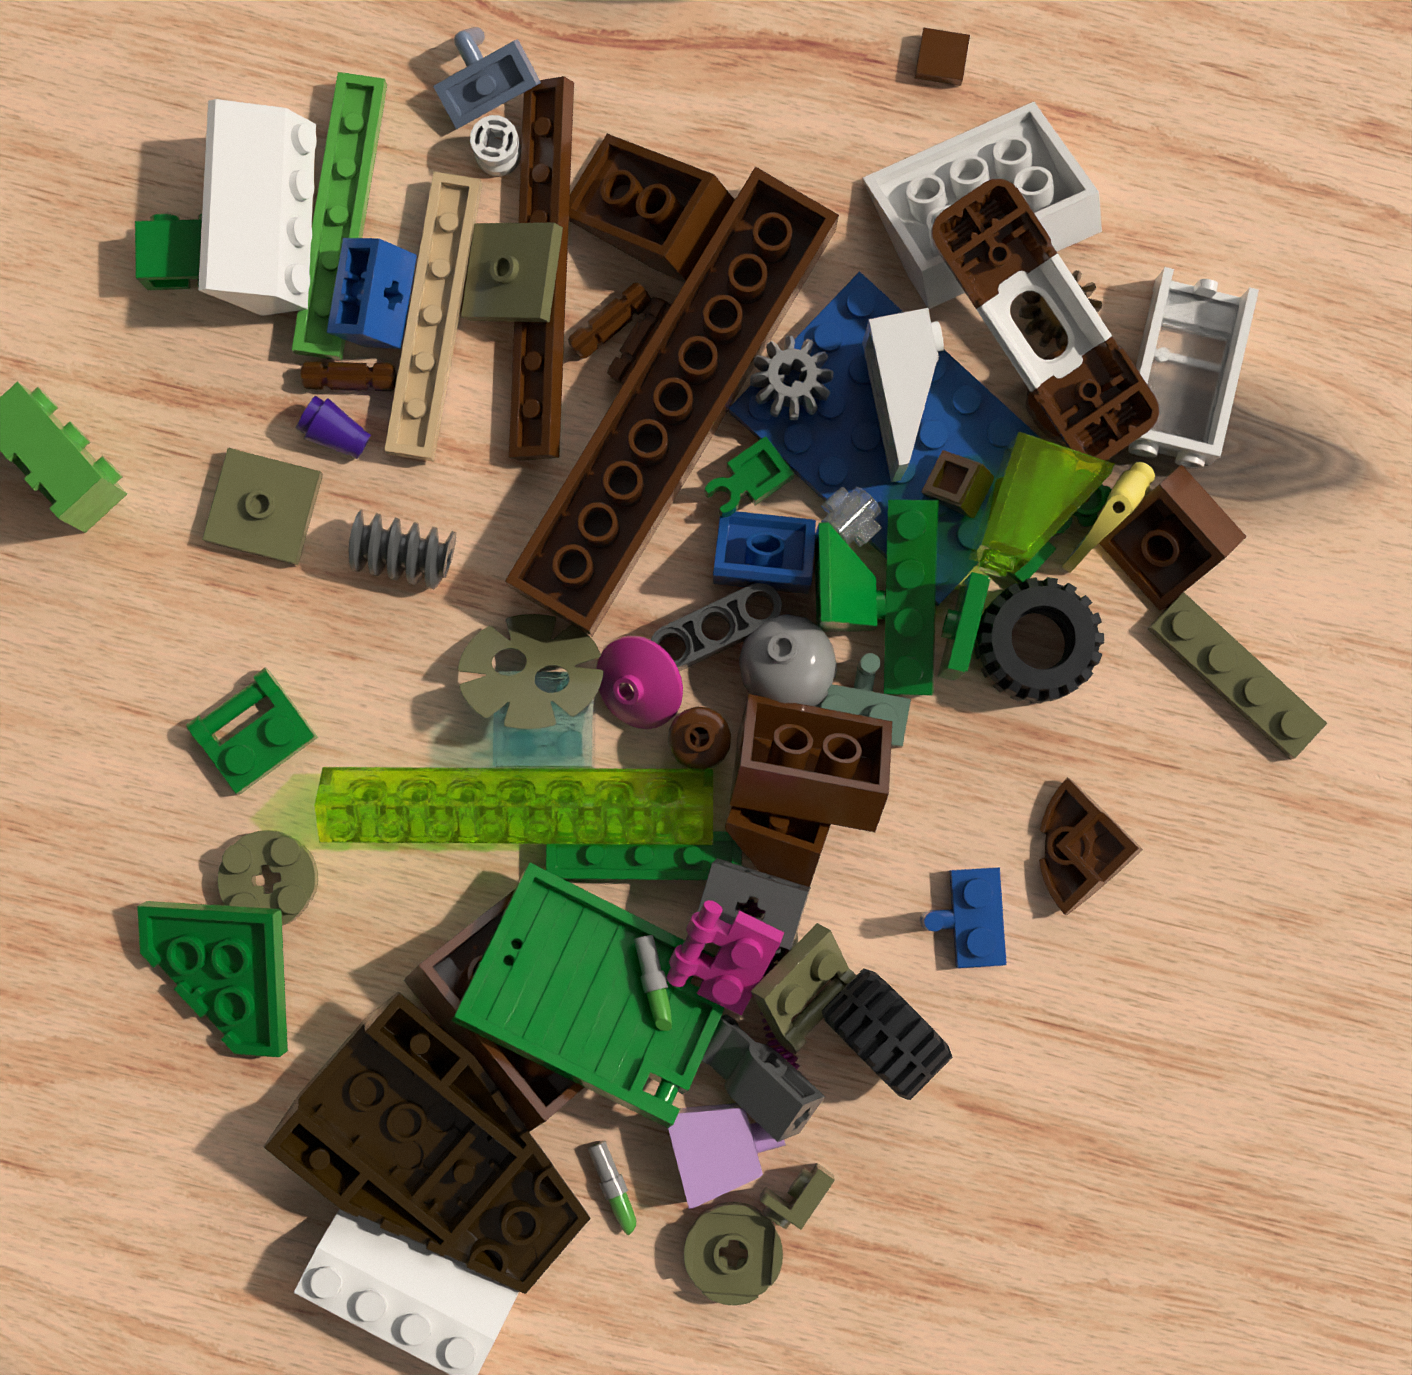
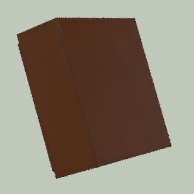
M923 27L915 79L961 86L970 35Z

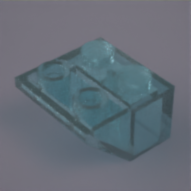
M499 671V674L510 676L521 671ZM537 672L535 676L536 686L547 693L559 692L569 683L567 672ZM596 695L588 706L574 717L567 714L551 701L556 724L546 728L516 729L505 727L504 721L509 702L494 713V767L498 769H595Z

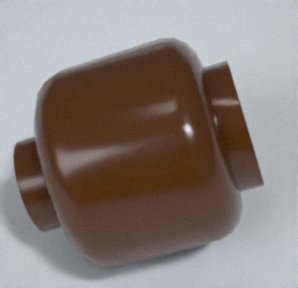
M696 706L684 710L674 718L669 728L668 744L672 756L680 765L689 770L706 771L715 768L725 759L730 750L731 732L727 721L720 713L708 707ZM695 729H704L707 733L700 735ZM691 733L697 738L695 745L690 741ZM709 738L708 743L700 747L701 740Z

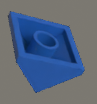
M738 511L729 517L722 518L720 516L713 584L747 587L752 584L763 583L773 587L776 591L808 594L812 583L816 520Z

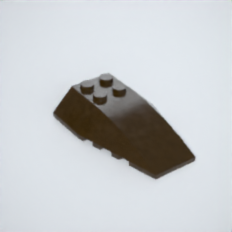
M400 992L393 995L359 1024L298 1094L264 1145L267 1151L340 1210L357 1218L361 1216L377 1223L383 1230L397 1236L401 1234L425 1245L429 1251L443 1257L447 1255L466 1264L467 1268L524 1294L531 1289L591 1219L475 1055Z

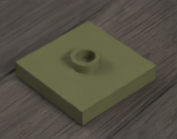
M475 223L461 317L470 321L550 322L563 227L556 223Z
M228 448L202 540L211 544L298 566L323 473L318 470Z

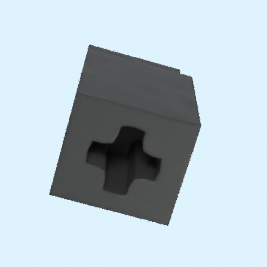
M729 1015L721 1016L702 1061L709 1064L726 1080L724 1087L730 1097L777 1142L799 1134L825 1096L776 1050L766 1044L755 1042L739 1027L737 1021Z

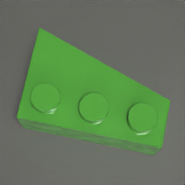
M17 381L0 397V452L26 476L24 479L35 491L39 490L51 502L52 506L49 509L58 519L86 533L127 495L124 489L117 483L123 476L104 456H101L97 461L85 449L91 443L90 440L71 421L64 426L53 415L58 406L43 390L37 387L30 391Z

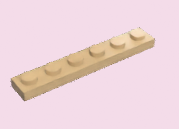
M433 171L384 449L386 454L432 462L435 459L471 252L474 224L476 223L482 182L479 178Z

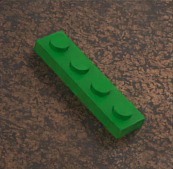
M888 500L884 694L933 695L939 500Z
M547 829L546 871L560 878L707 880L712 862L717 858L742 866V850L726 831Z

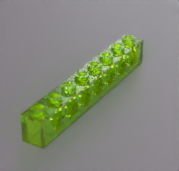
M322 767L314 804L319 843L713 845V769Z

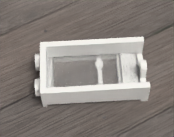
M1164 267L1154 282L1153 295L1136 363L1137 370L1157 399L1159 417L1156 424L1146 434L1128 445V451L1138 456L1150 458L1157 457V453L1176 457L1175 463L1193 469H1203L1204 464L1211 465L1221 457L1259 290L1249 287L1241 297L1217 292L1218 282L1211 279H1200L1194 286L1172 281L1174 269Z

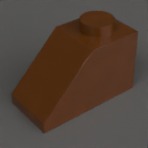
M732 806L724 829L760 872L810 887L831 824Z

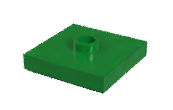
M971 572L960 586L955 609H948L941 637L947 638L938 677L954 681L968 671L990 584L989 576Z

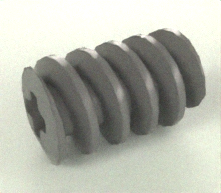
M360 510L354 520L349 539L350 567L352 570L359 572L368 562L370 574L379 576L387 566L388 577L395 581L406 570L407 582L412 585L419 583L423 575H425L426 587L434 590L448 574L454 554L457 533L451 531L445 543L439 542L438 528L432 527L424 539L420 537L419 523L414 522L408 533L403 534L399 518H395L388 530L383 529L381 514L376 513L371 523L365 525L363 510Z

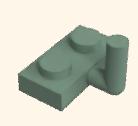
M873 653L865 654L857 665L854 688L832 684L827 690L828 694L815 707L893 721L891 746L903 747L911 699L872 692L875 674L880 667V659Z

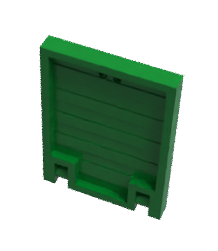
M529 863L451 1021L669 1128L674 1125L680 1111L679 1108L672 1105L677 1092L684 1094L689 1091L725 1007L698 995L699 987L691 984L693 976L688 977L683 987H675L667 981L668 988H666L671 1009L672 1028L669 1031L657 1028L651 1013L647 994H644L640 979L642 972L634 939L653 935L661 970L665 972L666 980L671 968L669 960L675 948L683 945L685 940ZM702 950L703 953L715 958V955ZM648 1077L660 1083L654 1096L643 1091Z

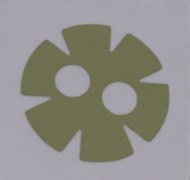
M524 614L508 617L506 623L511 640L505 638L492 626H487L466 646L461 655L458 670L460 672L486 674V676L462 683L459 687L467 703L486 719L509 702L504 721L505 727L540 729L554 726L556 720L551 701L567 714L574 717L586 708L597 694L602 682L603 671L600 669L575 667V665L601 656L596 643L587 633L573 625H570L554 639H551L556 622L555 616ZM516 649L525 655L526 666L515 675H502L494 670L492 659L501 650ZM547 666H559L567 671L569 683L559 692H544L535 684L537 672Z

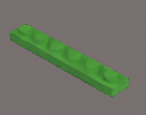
M338 72L312 224L308 309L298 311L292 351L298 355L339 361L343 359L346 340L327 333L343 238L363 237L387 91V83L384 78Z

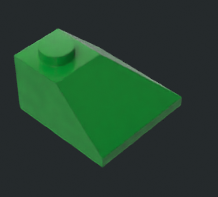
M829 522L818 523L814 542L816 625L824 632L874 631L877 627V619H885V590H876V577L831 524Z

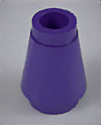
M317 396L312 398L296 426L297 430L305 434V440L345 455H350L355 459L359 458L371 438V434L364 431L359 424L329 398L323 401Z

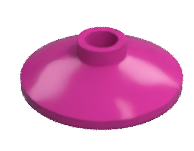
M625 636L613 641L602 651L596 669L603 671L599 693L605 705L619 720L635 728L654 729L666 724L676 715L683 698L682 679L674 660L660 645L644 637Z

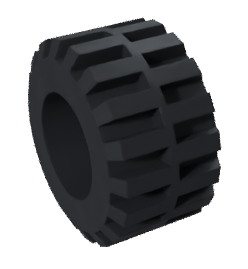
M1037 577L1029 578L1022 583H1015L1006 588L984 610L976 635L978 647L975 648L976 659H981L983 664L980 670L984 677L989 676L995 683L993 687L1000 693L1005 691L1011 695V699L1019 702L1022 700H1028L1030 703L1051 702L1079 689L1078 687L1087 682L1094 674L1092 670L1094 666L1100 663L1102 653H1099V647L1104 644V633H1099L1098 624L1102 623L1099 612L1093 614L1090 610L1089 605L1093 602L1087 595L1082 598L1075 593L1077 587L1070 583L1063 586L1057 584L1058 579L1047 577L1045 580H1037ZM1030 613L1041 614L1049 617L1059 626L1064 636L1065 648L1061 660L1056 665L1047 669H1036L1025 664L1017 656L1012 645V630L1015 623L1021 617Z
M863 968L821 1010L825 1022L901 1098L911 1100L953 1058L949 1046L940 1035L874 971Z

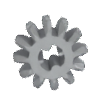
M786 336L785 350L782 351L776 343L770 341L766 346L770 358L759 355L755 357L754 366L761 372L751 375L750 384L754 387L763 388L756 395L758 404H764L771 399L774 400L770 410L772 416L777 417L782 407L786 406L789 407L790 420H797L799 405H802L807 413L813 415L817 411V405L813 398L825 401L828 399L830 391L822 384L833 380V371L820 368L826 363L828 358L825 352H819L812 357L810 356L813 341L806 339L801 350L794 349V337ZM792 369L800 372L799 381H795L791 387L784 385V375H789Z

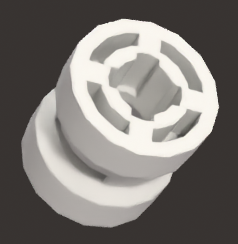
M489 115L481 118L474 125L470 133V143L478 166L491 176H505L513 172L521 160V146L515 126L508 119L498 115Z

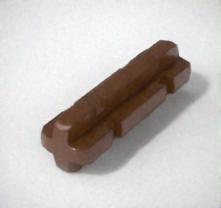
M637 282L630 285L622 292L623 296L620 300L618 298L612 300L587 321L588 326L585 329L580 327L569 336V345L582 359L589 357L598 349L597 344L600 341L603 344L633 320L632 315L634 313L639 315L644 311L647 304L650 303L651 297L643 286Z
M656 297L651 298L650 303L647 304L643 311L645 318L637 320L619 350L622 353L621 357H615L607 371V374L617 383L623 385L671 307V304Z
M306 361L301 367V384L306 389L323 390L324 386H328L330 390L368 391L369 387H373L375 391H392L396 384V371L390 363H374L373 367H369L367 363L329 362L328 366H324L322 362Z

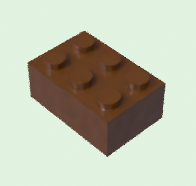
M748 694L737 736L729 805L875 833L889 795L893 721L799 703H782L766 697Z

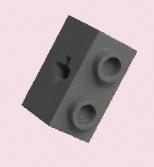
M717 858L712 862L698 912H700L705 901H714L722 907L719 919L732 925L739 911L747 914V910L739 906V903H746L751 896L758 898V907L766 912L765 914L758 913L755 918L784 932L781 944L776 951L779 954L782 947L791 950L811 887Z

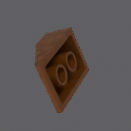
M607 133L570 194L569 221L652 269L686 282L735 199L715 174Z

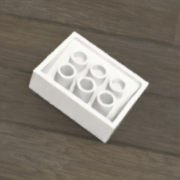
M1035 102L863 177L864 185L901 263L928 309L965 293L934 247L931 239L933 222L943 210L984 182L991 179H1004L1012 182L1050 236L1051 243L1056 251H1060L1102 232L1099 191Z

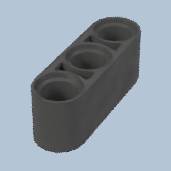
M756 583L749 585L662 626L655 631L651 641L659 645L667 637L672 636L681 639L686 646L684 655L674 662L678 670L682 671L743 642L763 622L770 618H777L780 615L782 605L780 595L768 584ZM764 596L769 599L773 607L771 615L762 620L750 617L745 608V604L750 598ZM713 616L725 619L730 628L727 636L717 641L705 637L701 629L704 621Z

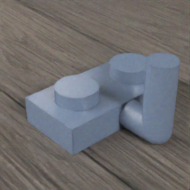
M471 27L459 31L455 35V46L467 67L433 87L456 129L541 83L518 39L483 57L478 48L485 39L481 28Z

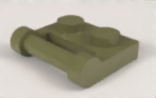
M816 923L751 990V993L777 1041L787 1051L796 1054L806 1044L805 1037L824 1018L821 1010L856 974L849 969L831 930ZM830 979L831 982H830V983L813 999V1001L791 1022V1019H792L797 1013H799V1012L803 1009L804 1005H805V1004L819 991V989Z

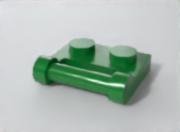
M266 667L253 675L255 681L204 718L197 716L186 724L191 735L202 746L233 791L239 795L318 738L276 678ZM268 696L275 707L224 744H221L214 733L262 698Z

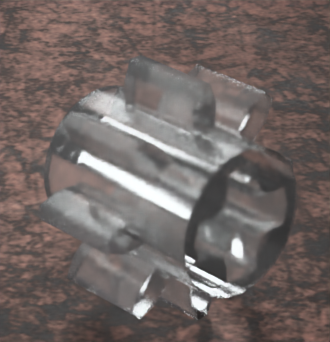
M841 487L821 505L824 511L828 513L821 523L829 522L848 545L854 540L861 547L881 529V526L875 521L881 514L879 505L871 495L859 487H855L850 493L844 487Z

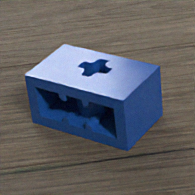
M343 238L327 333L363 347L401 349L417 255L380 238Z

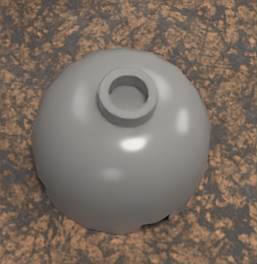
M791 614L779 615L777 618H770L763 622L761 626L745 638L739 657L741 678L748 693L782 703L816 706L828 694L827 690L832 685L833 678L836 677L837 673L834 648L824 631L806 617Z

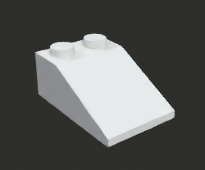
M928 308L869 319L862 341L891 482L901 481L910 463L936 362L939 360L938 351L944 350L940 324L938 321L931 322Z

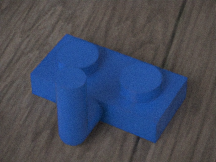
M1000 867L949 870L952 909L923 912L920 916L921 926L926 930L934 932L940 929H953L956 968L1007 965Z

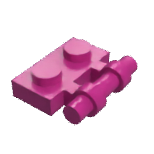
M708 900L704 902L700 912H696L691 916L686 926L688 935L683 945L675 948L669 960L671 968L667 974V981L675 987H683L689 976L696 975L703 979L697 992L698 995L742 1016L752 997L751 990L762 979L781 944L784 932L741 911L738 912L732 925L719 919L722 907L718 903ZM712 942L720 946L715 958L702 952L705 944Z

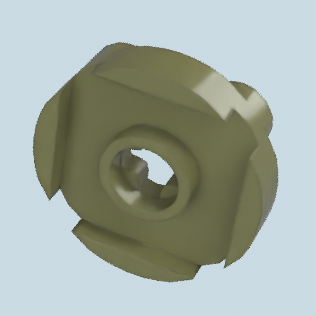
M264 830L243 836L234 845L225 850L218 871V889L225 906L281 909L282 926L295 921L308 907L310 900H313L318 887V869L311 852L297 839L279 831ZM265 865H269L271 872L280 873L281 882L273 884V892L265 893L264 887L257 886L256 876L262 873V867Z
M742 1202L717 1204L710 1209L702 1211L687 1233L684 1245L686 1271L696 1287L714 1302L724 1305H743L752 1302L758 1298V1295L764 1293L770 1285H773L782 1267L783 1249L780 1235L772 1220L752 1205ZM729 1240H738L740 1248L748 1250L747 1258H739L737 1266H728L727 1257L719 1256L720 1247H728Z

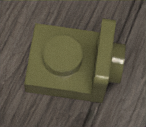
M818 1163L811 1172L803 1168L787 1192L793 1196L790 1203L765 1187L760 1194V1201L766 1205L763 1213L784 1229H787L792 1223L802 1230L834 1183L833 1173Z

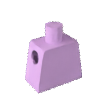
M737 1103L679 1108L680 1111L674 1125L668 1128L689 1209L702 1205L761 1177L763 1173L758 1153L786 1146L785 1140L777 1142L757 1122L750 1124L747 1112Z

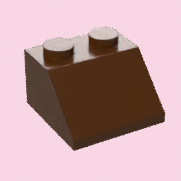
M1180 465L1148 493L1134 511L1099 544L1156 608L1161 611L1223 561L1247 536L1185 467Z

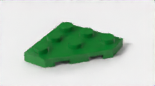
M146 901L137 906L140 954L153 968L157 965L162 968L177 984L174 990L200 1018L206 1015L223 1033L224 1037L221 1040L234 1054L281 1057L288 1051L281 909Z

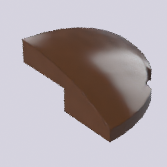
M1068 777L1058 787L1045 810L1040 831L1046 834L1045 858L1039 860L1040 869L1052 899L1063 914L1068 915L1117 875L1143 849L1089 795Z

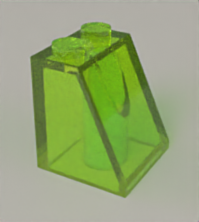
M1018 432L1004 451L969 559L980 562L978 569L994 576L1006 577L1007 572L1015 574L1034 557L1110 476L1114 463Z

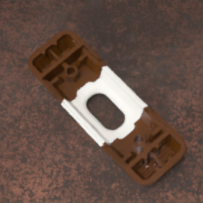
M991 179L984 182L943 210L935 218L931 227V239L934 247L1071 453L1078 460L1087 464H1097L1108 460L1146 434L1156 424L1159 417V404L1155 395L1125 350L1117 344L1053 247L1050 236L1012 182L1004 179ZM1025 291L1039 293L1065 329L1068 336V345L1066 350L1057 358L1044 360L1038 357L1012 320L1010 306L1019 294Z

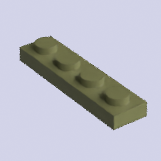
M1184 592L1148 628L1153 635L1290 760L1295 759L1326 726L1327 722Z

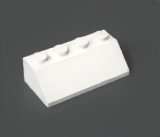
M220 99L208 100L199 291L261 316L308 309L312 203L315 189L314 159L317 144L315 123L283 107Z
M339 1209L318 1244L293 1293L449 1375H478L519 1291L467 1268L466 1264L447 1255L443 1257L429 1251L425 1245L401 1234L397 1236L383 1230L377 1223L361 1216L357 1218Z

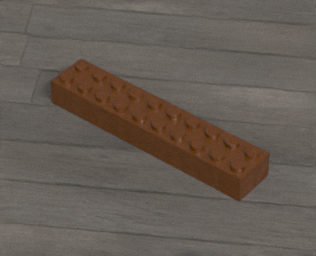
M755 166L507 576L505 582L510 589L593 637L728 412L729 407L755 367V357L757 355L761 356L767 343L770 342L836 232L839 214Z

